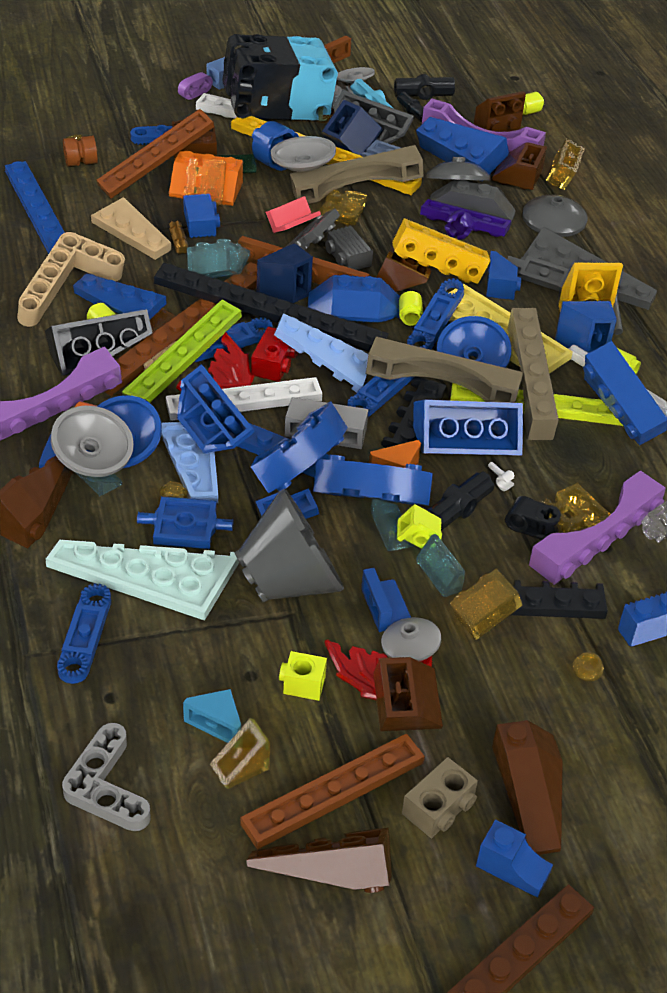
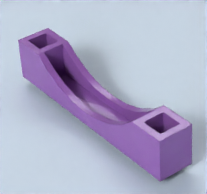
M431 99L423 108L422 124L429 117L503 136L507 138L509 152L526 142L544 146L546 132L524 127L510 132L486 130L466 120L451 104L436 99Z
M104 346L81 357L72 373L52 389L26 399L0 401V441L13 434L20 433L34 424L43 422L53 415L70 409L79 401L89 400L121 384L120 365Z
M640 470L623 482L618 506L608 518L595 526L581 531L551 533L533 546L529 566L554 585L563 578H569L579 566L588 564L598 552H604L617 538L622 539L632 527L641 525L651 513H657L664 504L663 496L666 488Z

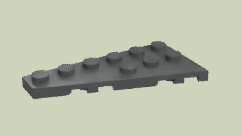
M545 227L541 229L523 256L526 258L528 255L569 268L570 270L574 263H608ZM622 271L617 289L618 300L649 310L656 298L657 290Z

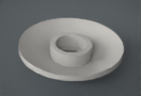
M367 67L351 68L339 72L337 80L352 85L357 79L364 81L372 77L375 71Z
M416 617L401 619L391 624L384 631L381 639L382 648L389 658L411 657L418 661H423L431 657L439 649L441 633L439 628L427 619Z

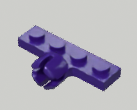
M427 199L421 206L420 215H424L430 220L446 221V233L453 238L457 236L458 240L465 239L472 231L480 230L489 232L490 235L495 237L505 236L511 225V220Z

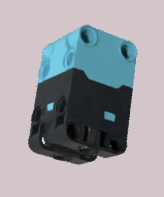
M233 34L228 38L222 82L227 94L231 96V105L238 118L253 116L260 119L322 121L330 116L338 72L322 40L316 37L263 36L259 34Z

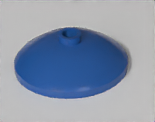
M467 316L451 322L444 328L437 342L438 352L467 359L470 356H475L477 358L475 361L507 368L511 358V342L507 333L499 324L485 317Z
M124 395L110 398L97 406L119 416L131 431L134 443L133 452L130 460L123 468L142 462L156 449L162 434V423L158 412L148 401L140 397Z

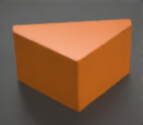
M416 440L371 451L369 463L406 468V464L417 465L421 442Z

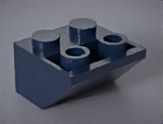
M343 100L322 130L323 138L332 141L336 147L362 156V153H366V149L376 140L382 131V127L362 107Z
M294 243L258 259L257 292L291 303L308 297L311 291L313 256Z

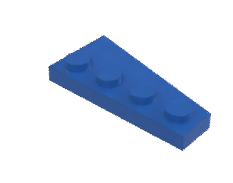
M85 274L73 285L75 294L93 304L105 303L112 311L118 314L147 309L149 319H151L167 304L166 296L101 278L93 274Z

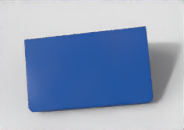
M375 568L363 570L361 589L378 631L383 632L394 622L411 618L396 581L392 579L380 582Z

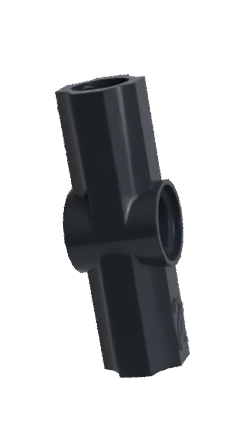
M421 74L416 78H396L394 80V94L397 97L401 92H405L410 97L419 96L422 100H428L433 96H453L455 94L454 77L430 78L426 74Z
M486 472L476 473L460 486L456 484L450 485L444 492L442 499L426 511L441 518L442 531L457 518L462 517L466 519L475 510L477 503L494 490L495 484Z

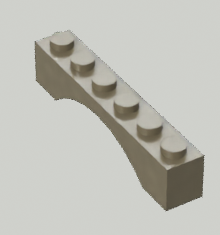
M416 145L321 166L312 171L290 173L292 191L295 199L305 196L307 203L310 204L320 201L338 188L355 182L378 179L401 182L424 177L423 159Z
M512 308L507 330L511 347L516 352L520 370L523 372L524 422L527 439L553 440L559 419L536 308Z
M376 337L368 354L366 374L389 380L415 376L446 380L469 389L486 402L516 403L523 372L380 337Z

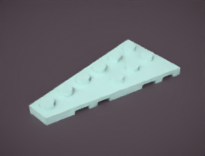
M59 540L46 558V567L98 585H105L107 588L204 621L239 564L234 552H230V556L215 555V551L204 550L203 554L187 553L184 548L140 545L139 549L125 548L124 544H113V547L96 546L94 542Z

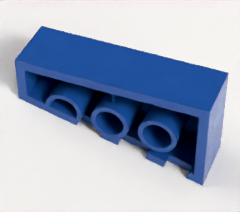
M429 117L416 130L420 147L446 162L452 161V157H465V162L477 164L489 174L509 155L506 137Z
M612 341L585 355V366H583L585 381L625 427V431L631 439H635L641 445L667 431V417Z

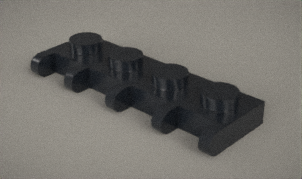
M414 377L411 385L417 388V391H407L405 393V400L411 403L408 408L404 406L398 407L396 413L403 419L401 423L392 422L388 429L395 436L394 438L384 437L381 442L382 446L387 448L416 441L417 437L413 429L414 402L420 400H442L446 391L445 384Z
M488 579L490 614L593 619H606L608 610L603 583H596L595 589H578L577 582H571L570 588L550 587L549 581H542V587L521 586L520 580H514L513 586L495 585V579Z

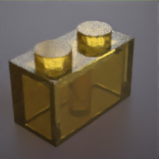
M566 138L554 156L546 180L552 185L565 190L577 172L585 148Z
M497 568L491 573L483 575L475 585L457 594L454 600L450 602L455 617L475 640L523 606L518 591Z

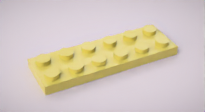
M463 284L464 296L449 322L467 316L485 317L499 324L508 335L507 328L511 313ZM454 289V290H452V291L449 292V293H451V295H452L453 293L455 294V292H456L458 289ZM541 332L550 374L571 360L573 351ZM511 347L510 361L520 367L516 352Z

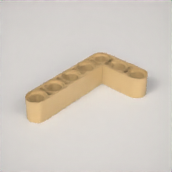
M63 233L19 299L17 314L19 323L23 326L31 327L40 321L73 267L101 278L114 280L115 282L120 280L125 261L124 255L117 250L76 233Z

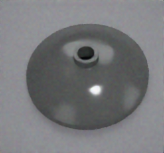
M452 157V161L443 162L431 168L426 173V178L490 180V175L479 165L465 162V157Z
M561 195L535 197L524 205L522 212L524 222L534 231L540 232L545 227L561 237L580 233L586 227L588 220L586 211L579 203Z

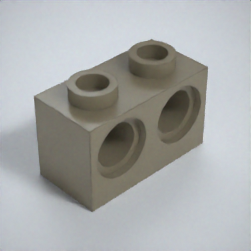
M447 757L404 796L402 815L432 839L440 830L443 832L448 830L459 812L462 810L466 812L473 806L477 799L475 792L478 780Z

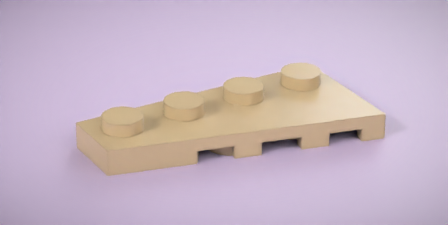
M124 197L91 215L93 224L155 260L171 251V242Z

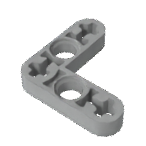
M108 723L98 730L62 782L64 798L68 803L127 830L140 831L151 820L148 801L143 797L104 781L127 746L126 730L124 727L117 723ZM107 739H110L111 742L107 746ZM93 758H99L104 761V764L96 769L89 768L86 765ZM82 782L84 785V789L78 788ZM72 787L78 788L75 792L72 791ZM104 795H110L116 799L110 806H101L97 803L98 799ZM137 810H141V815L136 814L134 817H130L129 812L135 813Z

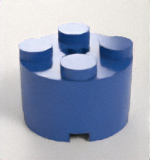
M276 121L266 122L252 133L253 157L273 169L279 171L286 170V168L277 165L272 160L271 149L277 143L299 137V135Z

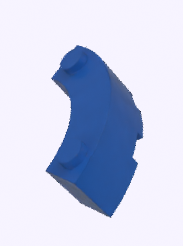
M330 401L309 413L306 419L296 428L297 432L291 437L290 441L287 438L282 439L265 452L256 456L251 468L268 493L275 489L278 491L286 489L291 485L293 478L313 465L317 459L324 456L332 447L340 444L345 439L343 435L348 427Z
M329 455L328 460L317 459L313 492L333 496L367 497L408 505L429 506L433 473L422 471V466L406 464V468L345 461L344 456Z

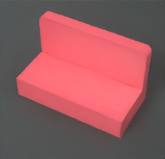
M304 196L266 212L273 233L318 217L321 213L320 211L311 213Z

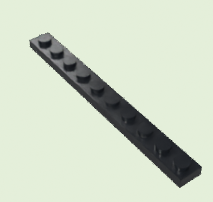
M163 263L154 276V284L217 304L224 300L242 312L266 318L273 322L279 323L284 313L352 347L370 352L376 337L388 339L389 333L171 264Z

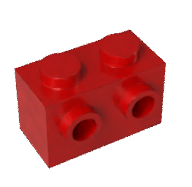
M267 327L251 356V375L280 382L284 373L289 372L291 359L296 358L298 352L274 336L276 328Z

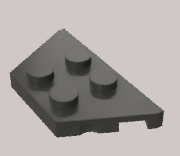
M334 208L325 212L323 216L316 217L285 247L295 243L305 250L310 246L311 242L316 244L324 237L323 232L327 233L336 226L334 221L340 214Z

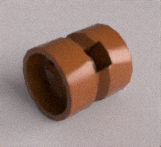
M93 135L81 136L80 140H77L75 137L63 138V149L67 167L79 166L80 162H83L85 165L98 163L97 148Z

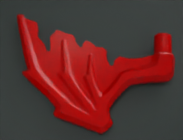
M225 332L221 343L227 347L228 353L224 349L217 348L214 354L216 362L211 361L208 373L213 376L212 378L221 389L250 386L255 376L250 373L248 353L244 354L242 349ZM181 381L176 386V389H178L179 391L182 390L180 388Z
M328 639L325 640V646L338 671L336 676L360 691L361 697L377 700L373 673L379 658H387V655L379 654L376 651H372L371 655H369L364 648L352 646L349 650V660L341 652L339 643L331 642ZM432 656L420 662L432 667Z

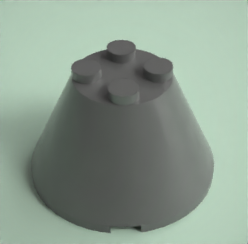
M285 488L278 492L240 549L234 552L242 567L246 566L242 569L246 579L251 585L253 583L258 585L255 589L263 602L270 599L340 592L344 589V585L324 548L319 546L313 536L314 532Z

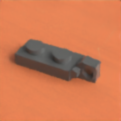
M528 255L526 258L521 257V259L512 256L507 258L508 261L518 267L517 277L559 292L562 291V286L570 272L569 268Z

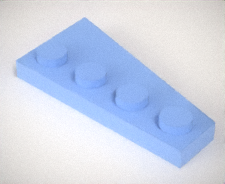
M283 313L274 336L297 352H306L310 355L313 363L319 367L323 364L334 372L333 376L339 381L345 379L352 384V390L355 392L363 387L367 376V353Z
M180 422L162 423L161 436L188 499L212 500L218 503L215 452L203 453Z

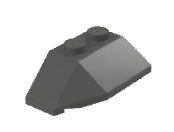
M342 90L333 106L334 112H336L342 101L346 100L362 107L382 127V131L376 139L388 144L403 137L414 119L413 115Z
M454 179L433 192L429 198L437 202L511 220V225L516 211L500 187L467 180Z

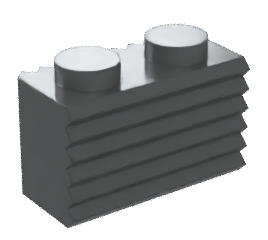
M351 225L328 232L325 242L326 250L329 254L333 255L338 265L355 270L372 266L373 250Z

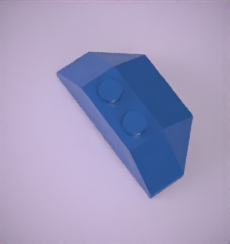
M333 275L309 292L308 308L348 321L383 322L394 317H400V296L382 278Z
M202 364L181 380L180 388L182 390L179 397L177 419L203 453L233 449L255 432Z

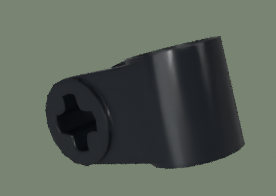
M519 496L507 513L505 523L515 532H521L543 540L551 533L559 532L557 523L560 521L561 512L555 506L535 501L527 496Z

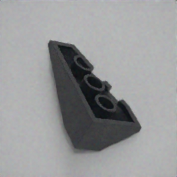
M147 309L53 325L45 330L50 355L61 376L70 375L77 367L81 357L105 346L109 353L114 356L153 333Z

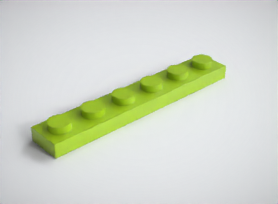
M221 300L122 391V395L140 397L149 403L153 401L242 317L241 310Z

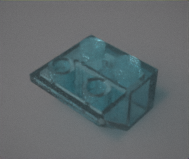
M218 239L214 244L198 242L196 246L187 248L188 270L212 278L241 274L250 257V250L241 247V244L232 243L230 239Z

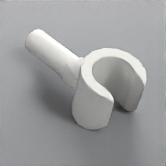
M493 462L488 464V467L498 475L496 484L502 491H507L514 486V483L511 481L514 479L512 471L504 472Z

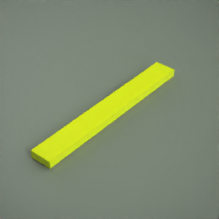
M452 383L450 401L486 402L469 389ZM519 390L516 403H523L524 414L523 390ZM554 394L558 418L623 426L600 399Z

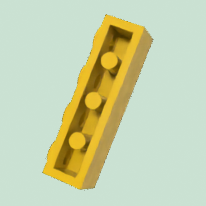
M405 218L392 242L394 252L398 256L408 259V257L415 259L420 265L425 267L433 266L445 275L453 274L458 276L465 283L473 282L478 284L490 262L487 251Z

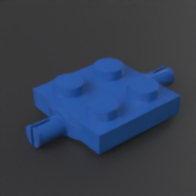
M162 496L160 505L155 513L138 512L137 524L154 525V545L210 549L212 536L216 530L233 531L234 520L217 518V501Z

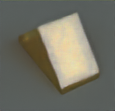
M249 719L214 758L210 766L224 787L231 788L269 770L270 742L255 720Z

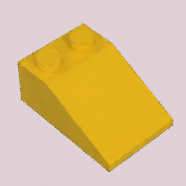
M574 263L562 286L559 301L560 312L563 301H611L613 307L623 264Z

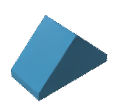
M231 689L185 699L183 702L184 722L237 748L240 746L241 722Z

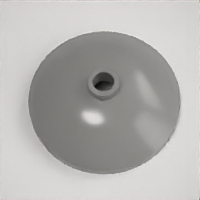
M300 136L286 139L277 143L271 149V158L277 165L297 172L318 169L327 164L336 154V146L332 141L317 136Z
M86 405L71 408L63 412L56 419L51 431V445L57 458L67 468L81 475L91 477L112 475L125 467L133 452V437L126 423L113 412L101 407Z

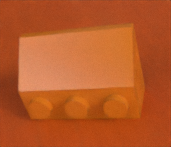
M179 151L174 161L169 196L183 198L184 195L210 194L211 200L216 201V204L233 206L243 183V160L233 157H219L212 154H198L191 151Z

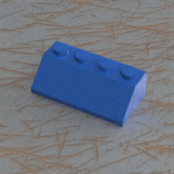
M448 400L414 402L413 429L417 440L421 442V452L431 454L521 456L523 403Z

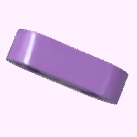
M203 72L190 76L180 82L178 93L188 100L198 97L211 89L212 78Z

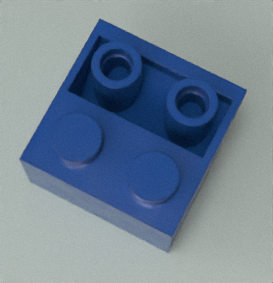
M563 301L555 341L566 348L576 345L588 353L612 341L617 319L611 301Z

